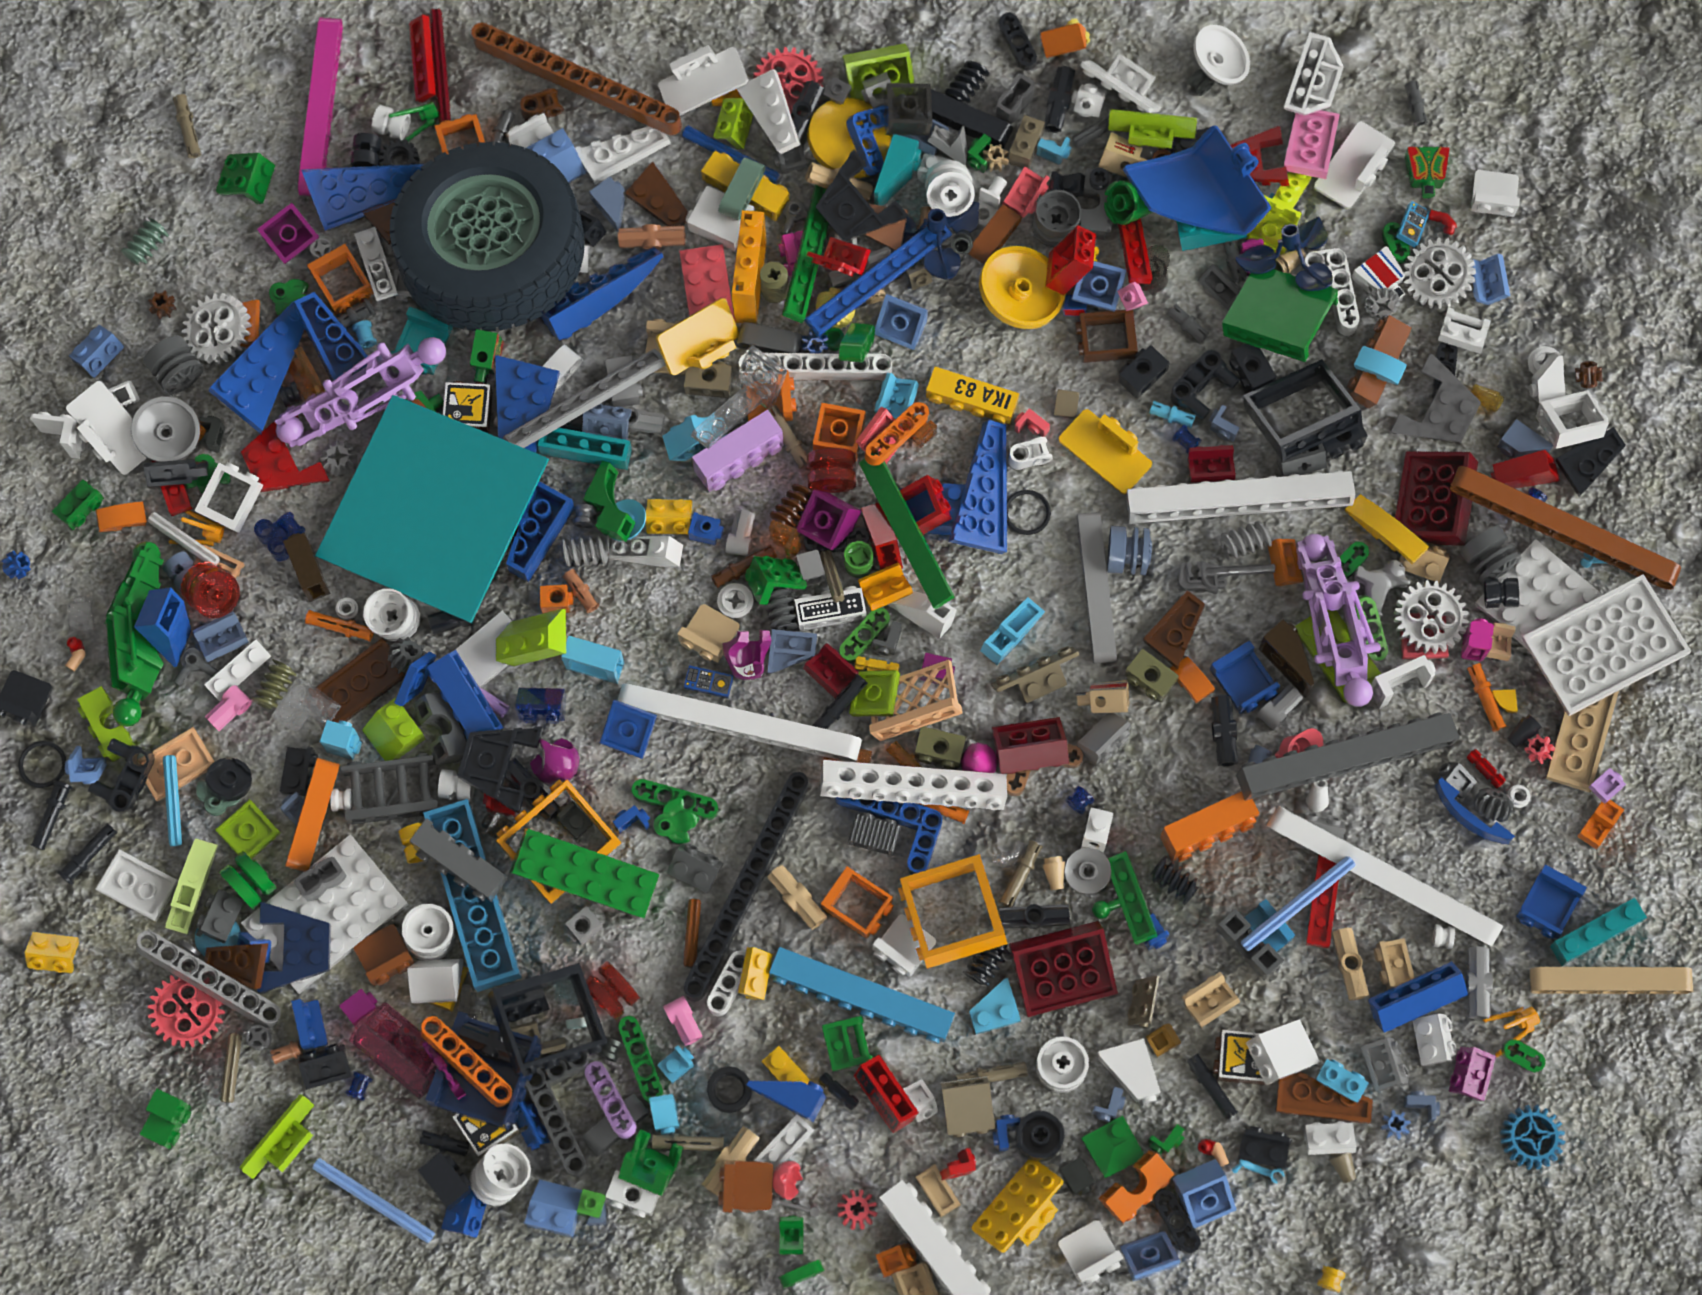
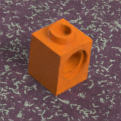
M567 584L540 586V608L542 613L559 609H566V613H570V605L574 604L573 591L569 592ZM556 595L563 597L559 603H553L551 600Z

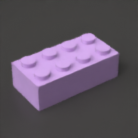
M766 410L692 456L694 472L708 492L712 490L717 491L724 487L725 482L731 478L737 479L742 476L747 468L751 466L756 467L761 464L763 458L780 452L784 446L783 431L770 412Z

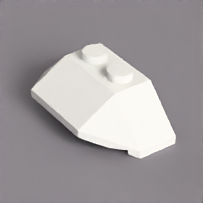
M1309 32L1283 109L1307 115L1331 106L1344 68L1333 47L1331 38Z

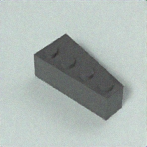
M427 818L410 839L411 844L417 851L415 854L426 863L428 860L435 863L434 868L443 875L451 874L455 877L453 881L462 888H465L467 885L474 890L472 894L481 901H484L486 898L492 902L508 880L505 874L479 856L476 858L475 854L465 845L460 843L457 845L456 841L447 832L435 830L433 822Z

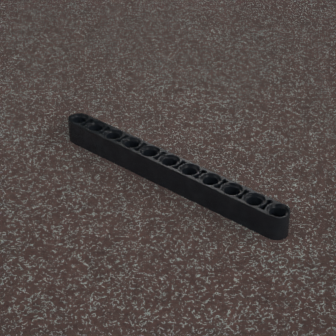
M794 772L788 777L684 983V992L690 1001H700L705 996L808 792V778L802 772ZM796 780H802L804 786L796 789L792 786V783ZM786 800H791L794 802V806L790 809H785L782 807V803ZM780 820L784 823V826L781 829H774L771 826L772 823ZM764 841H772L774 846L769 850H765L761 847ZM754 861H761L764 865L762 869L754 870L751 868V864ZM750 881L753 883L752 889L749 891L742 890L741 884L743 882ZM734 902L743 904L742 909L739 911L731 910L730 906ZM729 922L732 924V929L728 932H723L720 930L721 924ZM713 943H720L722 945V949L717 953L709 950ZM704 963L710 964L712 967L710 972L706 974L699 971V967ZM693 984H698L701 986V990L698 994L693 995L688 992L689 987Z

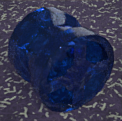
M1080 786L1074 789L1072 796H1068L1065 799L1066 803L1081 815L1086 811V807L1092 805L1095 801Z

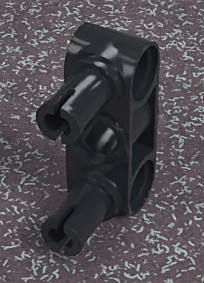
M1207 350L1175 382L1170 399L1174 405L1184 407L1185 409L1188 408L1201 420H1204L1211 409L1197 399V394L1207 386L1213 377L1219 378L1231 390L1239 383L1240 378L1226 368L1227 365L1222 360L1219 352ZM1212 360L1216 365L1209 366L1205 361ZM1184 391L1187 395L1180 397L1176 392Z
M113 738L107 750L125 758L126 764L120 772L114 787L111 788L96 781L90 784L88 792L105 799L106 803L113 810L121 812L135 805L140 792L146 784L149 772L155 761V756L150 749L141 748L137 745L129 746ZM139 753L144 754L146 757L144 765L138 762L137 757ZM120 795H124L127 799L125 806L120 805L118 801Z

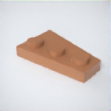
M869 204L877 214L886 208V206ZM907 218L864 235L895 251L902 245Z

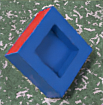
M1073 295L1065 296L1064 316L1077 317L1080 316V313H1087L1088 304L1072 300Z

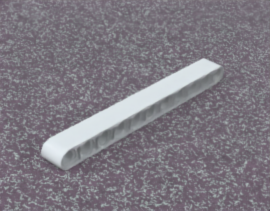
M622 684L617 700L653 713L659 719L845 762L857 761L862 739L853 735L632 684Z
M1277 805L1266 825L1336 864L1346 856H1349L1355 863V867L1350 870L1351 872L1490 946H1493L1503 928V925L1279 805Z

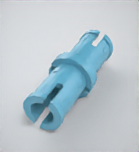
M1155 400L1153 401L1149 414L1167 419V422L1171 424L1175 422L1190 429L1192 428L1196 415L1181 411L1174 405L1170 407Z

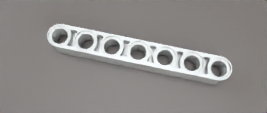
M746 353L739 359V370L741 376L749 380L779 379L780 370H788L789 377H793L794 380H885L887 373H892V360L886 354H867L863 363L840 361L838 353ZM751 363L754 367L752 369H745L744 365ZM771 363L776 365V368L771 370L766 368ZM790 364H797L799 366L794 370L788 368ZM813 364L821 365L817 370L810 368ZM835 364L843 366L840 370H835L832 367ZM857 364H863L865 368L863 370H857L855 366ZM880 364H885L888 368L885 370H879L877 366Z

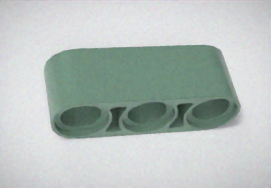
M744 157L720 202L718 212L739 221L742 210H746L764 175L766 166Z

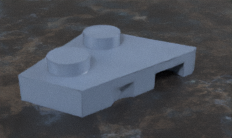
M772 629L767 673L772 674L813 658L816 653L817 634Z

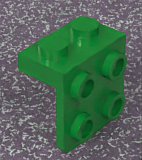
M260 153L229 154L224 162L216 193L219 195L243 194L254 203L263 204L276 165Z
M754 556L750 567L745 573V579L758 603L762 605L768 604L774 587L803 590L807 587V583L803 580L797 564L789 558L776 559L769 556Z

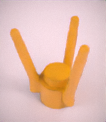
M190 510L185 512L206 523L202 524L191 519L181 518L182 522L203 529L202 537H206V540H196L198 543L214 546L215 542H221L224 526ZM174 540L168 541L169 544H178Z
M1532 1006L1526 1009L1521 1007L1514 1011L1492 1015L1489 1019H1483L1484 1022L1515 1016V1020L1503 1025V1029L1516 1025L1520 1029L1524 1028L1522 1032L1513 1038L1516 1040H1520L1528 1033L1534 1031V1026L1540 1023L1538 1013ZM1501 1049L1495 1053L1496 1057L1502 1055Z

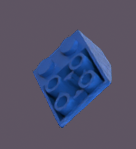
M171 587L149 590L134 627L174 667H177L192 631L185 603Z

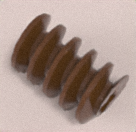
M796 483L792 485L793 491H787V497H783L781 504L775 506L776 511L770 512V517L775 525L787 534L791 533L787 526L796 527L793 519L800 521L801 517L798 513L804 512V505L807 506L812 494L811 490Z

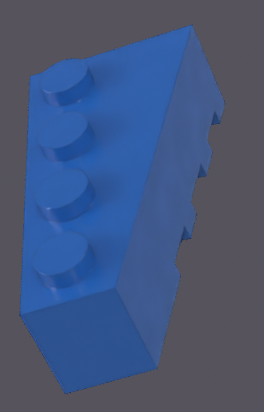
M315 292L294 301L293 306L331 382L368 356ZM367 364L353 372L352 376L367 367Z
M540 481L538 482L519 522V528L506 562L510 573L529 583L575 509L571 498Z

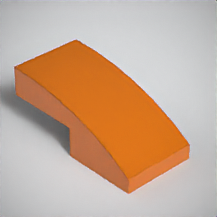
M143 501L119 504L96 510L99 532L121 531L123 527L145 526L147 523Z
M1188 656L1182 659L1178 669L1174 666L1170 667L1172 671L1179 675L1177 682L1186 689L1195 703H1198L1215 691L1212 683Z
M1609 800L1606 804L1601 801L1577 837L1597 850L1625 809L1612 800Z

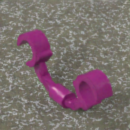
M426 1041L423 1042L424 1049L439 1071L445 1073L449 1081L448 1085L456 1098L459 1100L464 1097L466 1093L455 1078L453 1079L452 1075L447 1071V1064L442 1056Z

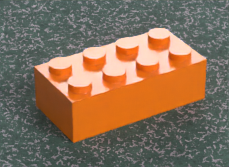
M1241 791L1163 827L1160 839L1171 860L1175 861L1178 859L1179 862L1190 858L1192 856L1191 853L1197 850L1204 852L1210 849L1212 843L1218 840L1223 843L1231 839L1233 833L1238 831L1244 833L1254 828L1253 824L1256 823L1260 813L1253 799L1245 801Z

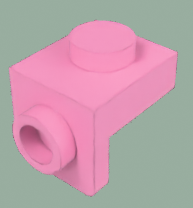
M1132 282L1117 291L1126 311L1148 304L1140 285L1136 282Z

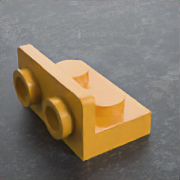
M899 563L858 580L859 586L862 588L863 598L871 611L913 594L912 588L903 575Z

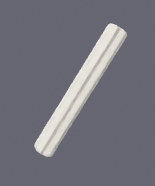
M156 512L151 513L148 517V522L209 566L216 567L219 563L220 558Z

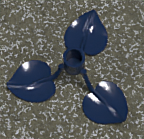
M973 202L967 211L958 216L947 217L943 210L932 209L928 213V219H924L923 224L917 231L915 222L908 217L902 245L927 225L930 232L937 234L938 250H932L926 254L924 267L927 272L935 277L944 280L952 279L960 269L961 259L960 255L954 252L952 248L942 250L941 232L944 230L945 225L948 229L952 227L955 233L963 229L969 231V233L973 232L979 222V202Z
M1319 216L1299 228L1294 224L1285 225L1281 229L1282 239L1278 240L1275 254L1271 247L1258 245L1235 257L1238 265L1244 270L1254 274H1263L1276 267L1274 259L1279 257L1282 246H1284L1288 251L1297 250L1304 269L1296 275V284L1299 288L1305 291H1318L1330 287L1333 283V275L1329 267L1319 262L1307 267L1301 251L1304 247L1308 250L1318 249L1327 242V231Z

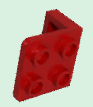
M830 237L824 256L809 251L807 256L813 258L812 263L853 277L854 273L863 275L871 250Z

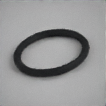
M1021 490L1008 498L1007 525L1014 532L1022 535H1033L1042 531L1048 525L1051 517V508L1043 495L1033 490ZM1025 494L1038 497L1046 508V518L1041 526L1027 531L1014 526L1008 516L1011 502L1016 497Z
M35 742L25 748L19 758L18 768L21 778L27 784L36 788L54 785L53 781H59L65 773L66 756L64 751L53 742ZM38 746L53 747L58 751L62 759L59 774L53 780L46 783L31 781L25 775L23 769L26 755Z

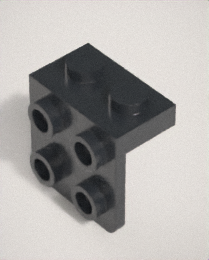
M11 671L0 693V717L5 718V716H8L20 725L26 726V724L35 727L52 692V685L19 671Z

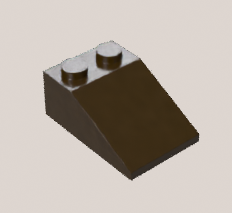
M1283 619L1263 637L1258 650L1306 698L1314 686V680L1300 637L1297 634L1298 630L1292 623H1287Z

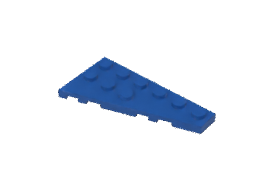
M424 164L301 169L323 228L326 231L364 217L363 213L365 212H362L364 210L397 199L407 180L410 181V177L418 169L421 170V166Z
M294 301L208 390L260 434L263 431L305 329L293 306Z
M495 355L498 438L503 439L505 435L550 409L560 376L558 370ZM539 440L528 445L525 449L536 453Z
M991 420L983 422L948 542L998 554L1007 552L1006 424Z

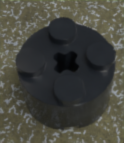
M1034 1111L1021 1120L1016 1132V1143L1021 1154L1030 1160L1039 1162L1048 1161L1055 1157L1064 1142L1065 1132L1063 1125L1058 1118L1047 1111ZM1038 1131H1042V1135L1046 1136L1041 1142L1038 1141V1138L1034 1137Z

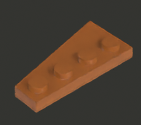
M1302 1072L1278 1079L1275 1113L1364 1124L1371 1123L1373 1099L1362 1095L1359 1102L1355 1103Z

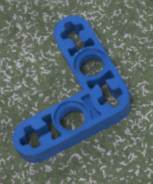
M893 104L858 112L849 117L846 122L856 152L867 165L864 171L870 176L880 173L884 164L872 131L891 126L899 121V110ZM886 113L891 115L889 117L884 118V114ZM870 115L876 118L877 124L872 123ZM863 121V124L861 126L856 124L858 122ZM863 139L867 141L869 149H866L863 146Z

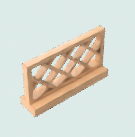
M946 660L900 676L899 684L904 683L907 686L900 696L898 694L896 696L898 700L895 703L893 716H887L885 720L879 722L878 716H871L872 724L869 725L870 734L879 741H883L963 714L962 707L957 700L952 662ZM946 668V675L943 680L935 679L937 673ZM925 676L927 680L921 689L916 687L914 684L918 678ZM932 681L939 684L933 695L926 692ZM945 687L949 690L950 698L940 700L938 697ZM913 688L919 692L914 700L910 702L905 698ZM923 695L930 697L926 706H917ZM903 701L910 705L905 713H897Z

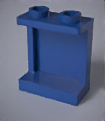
M1250 640L1213 662L1210 667L1211 673L1226 695L1231 696L1232 704L1239 714L1245 711L1247 713L1252 712L1259 706L1258 703L1264 699L1270 701L1278 695L1277 691L1280 687L1278 682L1275 683L1254 653L1255 647Z
M1545 864L1535 879L1516 917L1520 919L1523 925L1530 928L1534 926L1541 930L1540 933L1549 939H1558L1562 935L1564 927L1587 887Z

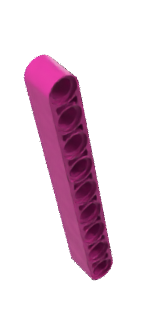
M320 17L318 20L298 179L299 196H311L301 169L326 168L343 33V22L339 18Z

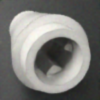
M1326 780L1314 782L1306 797L1308 808L1314 812L1323 811L1329 804L1328 783Z

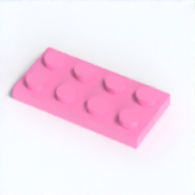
M1322 110L1307 115L1295 113L1284 167L1287 168L1288 172L1323 179L1327 178L1340 114Z

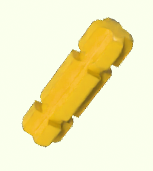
M858 656L855 660L856 670H897L899 672L900 666L898 663L890 662V664H887V661L872 658L866 660V657Z

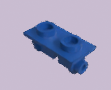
M531 1100L519 1102L516 1109L518 1111L516 1123L518 1128L524 1126L528 1128L521 1132L527 1147L534 1151L540 1148L542 1144L551 1143L548 1138V1131L538 1117L539 1113L536 1106Z

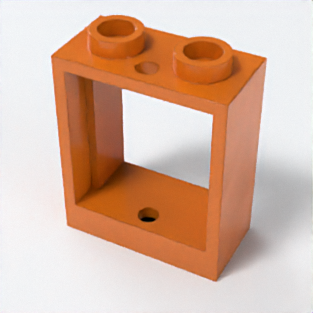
M466 114L460 117V119L442 121L439 125L435 126L443 153L446 152L449 155L443 136L475 127L479 143L485 142L477 114Z
M346 244L307 264L312 277L335 315L345 313L347 308L352 307L358 302H364L365 298L369 299L374 294L370 283ZM349 262L363 287L335 302L320 277Z
M847 866L821 902V909L868 939L870 934L874 936L881 926L879 921L883 915L887 917L894 908L892 904L893 896ZM851 881L883 901V904L866 928L834 908V905Z

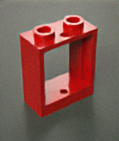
M1077 225L1049 252L1045 287L1065 295L1093 268L1095 233Z
M928 475L900 490L905 502L925 490L928 491L935 512L916 522L923 535L952 519L949 512L951 510L950 504L942 494V484L938 479Z

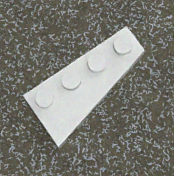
M774 69L737 88L780 154L800 145L778 73Z
M648 126L634 130L628 135H616L611 140L604 142L599 140L592 142L590 146L583 148L578 146L575 149L586 172L596 185L669 145L670 139L665 133Z

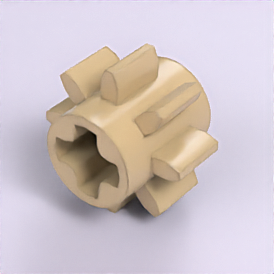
M990 144L989 150L983 151V157L987 161L990 172L993 170L1001 172L1002 166L1008 165L1009 160L1006 157H1008L1009 151H1004L1001 148V144L998 146Z

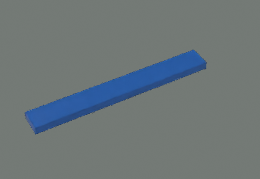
M946 225L941 232V244L952 236ZM925 227L806 317V324L817 337H820L924 258L927 253L937 248V234H933Z

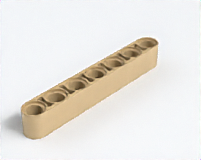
M1688 967L1530 968L1531 993L1535 994L1693 993L1692 968Z

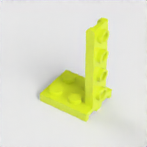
M1288 172L1289 186L1280 185L1272 199L1264 195L1271 206V210L1247 234L1248 238L1245 239H1263V245L1271 247L1274 253H1276L1278 240L1282 239L1281 229L1288 224L1297 226L1302 213L1293 208L1313 176ZM1282 246L1279 255L1285 254L1287 249Z

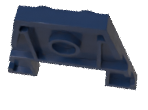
M261 902V925L284 924L283 971H264L261 988L257 989V992L264 994L269 990L287 986V984L330 971L331 924Z

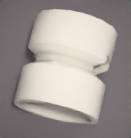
M379 105L373 116L372 132L382 135L389 133V137L394 139L400 138L403 141L409 130L410 114L389 118L388 115L394 113L393 109Z
M442 769L438 783V797L440 799L452 800L455 796L458 801L468 799L471 802L475 788L459 779L455 770Z

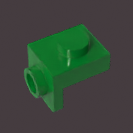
M986 134L972 142L967 156L968 164L974 170H980L982 173H985L987 170V161L982 158L983 151H988L991 144V138Z
M1177 1124L1164 1143L1151 1135L1148 1139V1142L1151 1144L1149 1147L1157 1154L1161 1155L1164 1153L1167 1156L1172 1147L1177 1149L1185 1139L1182 1136L1185 1129Z
M792 1215L780 1217V1255H804L803 1217Z

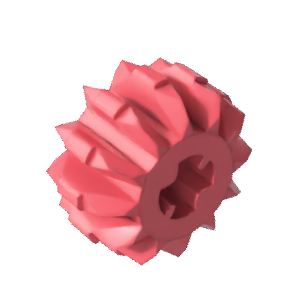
M862 1189L859 1191V1196L856 1197L855 1191L850 1190L852 1198L849 1199L847 1195L843 1194L842 1199L846 1204L838 1203L837 1205L838 1208L844 1209V1211L838 1213V1217L847 1216L842 1224L845 1226L852 1221L851 1230H855L856 1223H859L860 1229L864 1230L863 1221H866L869 1225L873 1224L868 1215L872 1217L877 1216V1212L869 1210L877 1207V1203L872 1202L868 1204L872 1199V1195L868 1194L864 1199V1190ZM857 1204H860L864 1212H859L858 1216L853 1215L854 1211H850L851 1207L855 1208Z

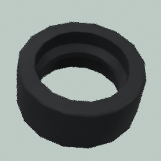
M727 1066L719 1068L708 1080L707 1094L709 1101L721 1112L734 1113L740 1111L751 1099L752 1090L747 1086L750 1079L744 1071L737 1067ZM734 1076L743 1085V1094L735 1103H724L716 1096V1085L723 1077Z

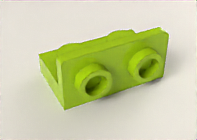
M725 98L723 100L713 135L716 139L728 140L736 149L745 148L753 119V113L743 98Z

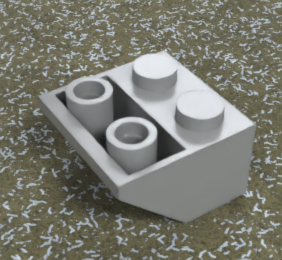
M1107 713L1077 742V747L1082 750L1083 755L1095 767L1100 762L1105 764L1112 757L1111 753L1116 747L1120 749L1129 740L1127 737L1130 735L1131 724L1114 713Z

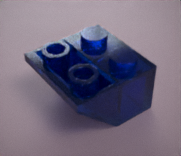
M519 688L515 710L519 719L523 720L524 723H536L537 720H546V723L558 724L559 721H565L567 694L565 689Z

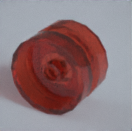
M822 448L808 453L807 469L810 470L807 474L808 488L812 491L819 490L828 493H841L854 489L856 487V472L853 469L856 468V453L844 448Z
M211 562L198 563L191 567L184 575L181 583V594L185 602L204 617L212 619L220 618L230 613L237 605L240 596L236 578L219 565Z
M606 960L598 967V973L604 980L603 983L595 975L591 974L585 980L592 999L616 1021L625 1013L624 1007L618 1001L619 998L631 1007L641 998L616 968Z

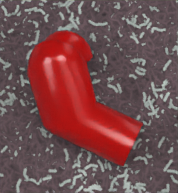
M1430 210L1428 220L1442 223L1444 225L1443 232L1453 235L1455 228H1457V223L1448 213Z

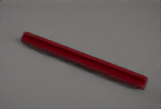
M436 8L430 10L440 124L442 121H451L442 12L441 9Z

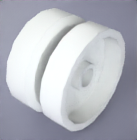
M944 160L934 164L928 170L924 184L930 207L943 210L947 217L958 216L967 211L972 205L975 196L972 177L967 167L958 161Z
M421 904L412 908L405 916L402 924L404 943L409 953L416 959L424 961L438 960L445 957L453 947L455 941L453 921L449 913L440 906Z
M1056 1037L1047 1041L1040 1049L1036 1061V1074L1040 1082L1047 1089L1057 1093H1068L1078 1088L1084 1081L1089 1068V1059L1085 1048L1077 1040L1069 1037ZM1059 1062L1066 1064L1064 1069L1059 1068Z

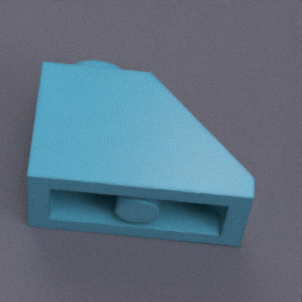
M673 1094L649 1098L656 1132H661V1135H669L675 1133V1129H680L676 1101Z

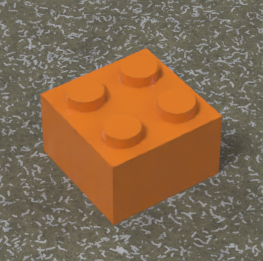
M821 403L813 440V453L857 461L860 446L856 443V440L864 430L865 410Z

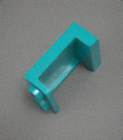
M409 307L406 313L408 320L395 350H391L390 353L392 355L400 351L406 344H409L412 351L416 352L420 342L429 337L440 339L446 346L453 327L451 324L447 325L438 321L437 318L435 319L424 311ZM422 363L421 366L424 371L421 374L426 375L428 373L434 375L438 364L428 365Z

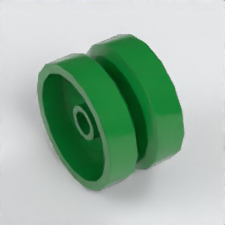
M242 850L234 858L235 863L242 871L238 873L231 865L227 864L219 871V874L253 910L261 903V897L254 891L256 887L264 895L268 896L277 887L268 878V873L256 860L253 861Z

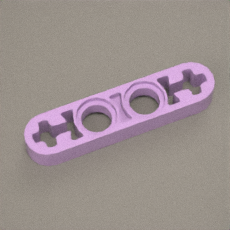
M591 1062L585 1068V1077L615 1133L620 1138L627 1139L635 1133L636 1124L607 1069L601 1062ZM596 1070H598L602 1080L598 1081L594 1074ZM604 1087H611L609 1094L605 1096L600 1095V1091ZM620 1104L618 1112H609L612 1105ZM620 1119H623L626 1123L627 1128L624 1130L619 1122Z

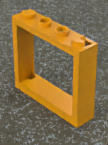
M742 210L732 286L735 323L742 324L748 322L757 324L761 297L760 271L765 264L767 247L764 212ZM736 285H739L738 291H736Z
M560 779L549 788L551 792L547 796L540 795L532 802L534 806L528 812L525 810L521 811L514 818L516 822L511 827L505 825L496 833L498 838L495 840L513 861L516 853L506 840L565 790L607 839L595 852L607 856L621 844L620 840L568 780L562 782ZM529 880L549 904H552L564 893V891L555 888L548 891L543 884Z
M980 854L900 878L902 887L898 888L901 901L906 900L908 907L904 908L907 921L912 920L914 927L910 928L913 941L918 940L920 947L916 948L919 961H925L927 969L1008 944ZM975 871L994 931L928 950L911 890Z

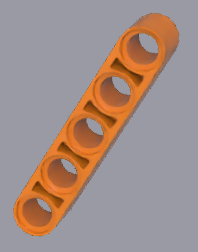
M317 758L285 867L303 872L309 870L340 764Z
M430 1016L424 1019L420 1030L423 1039L494 1106L502 1107L508 1104L512 1095V1089L509 1084L439 1018ZM428 1024H434L437 1026L438 1032L429 1034L426 1032L425 1027ZM446 1040H451L454 1042L455 1048L450 1051L443 1048L442 1043ZM467 1056L471 1058L473 1064L469 1067H464L460 1064V1058ZM479 1073H486L490 1080L487 1083H480L477 1080V1075ZM503 1089L507 1093V1097L499 1100L494 1096V1091Z

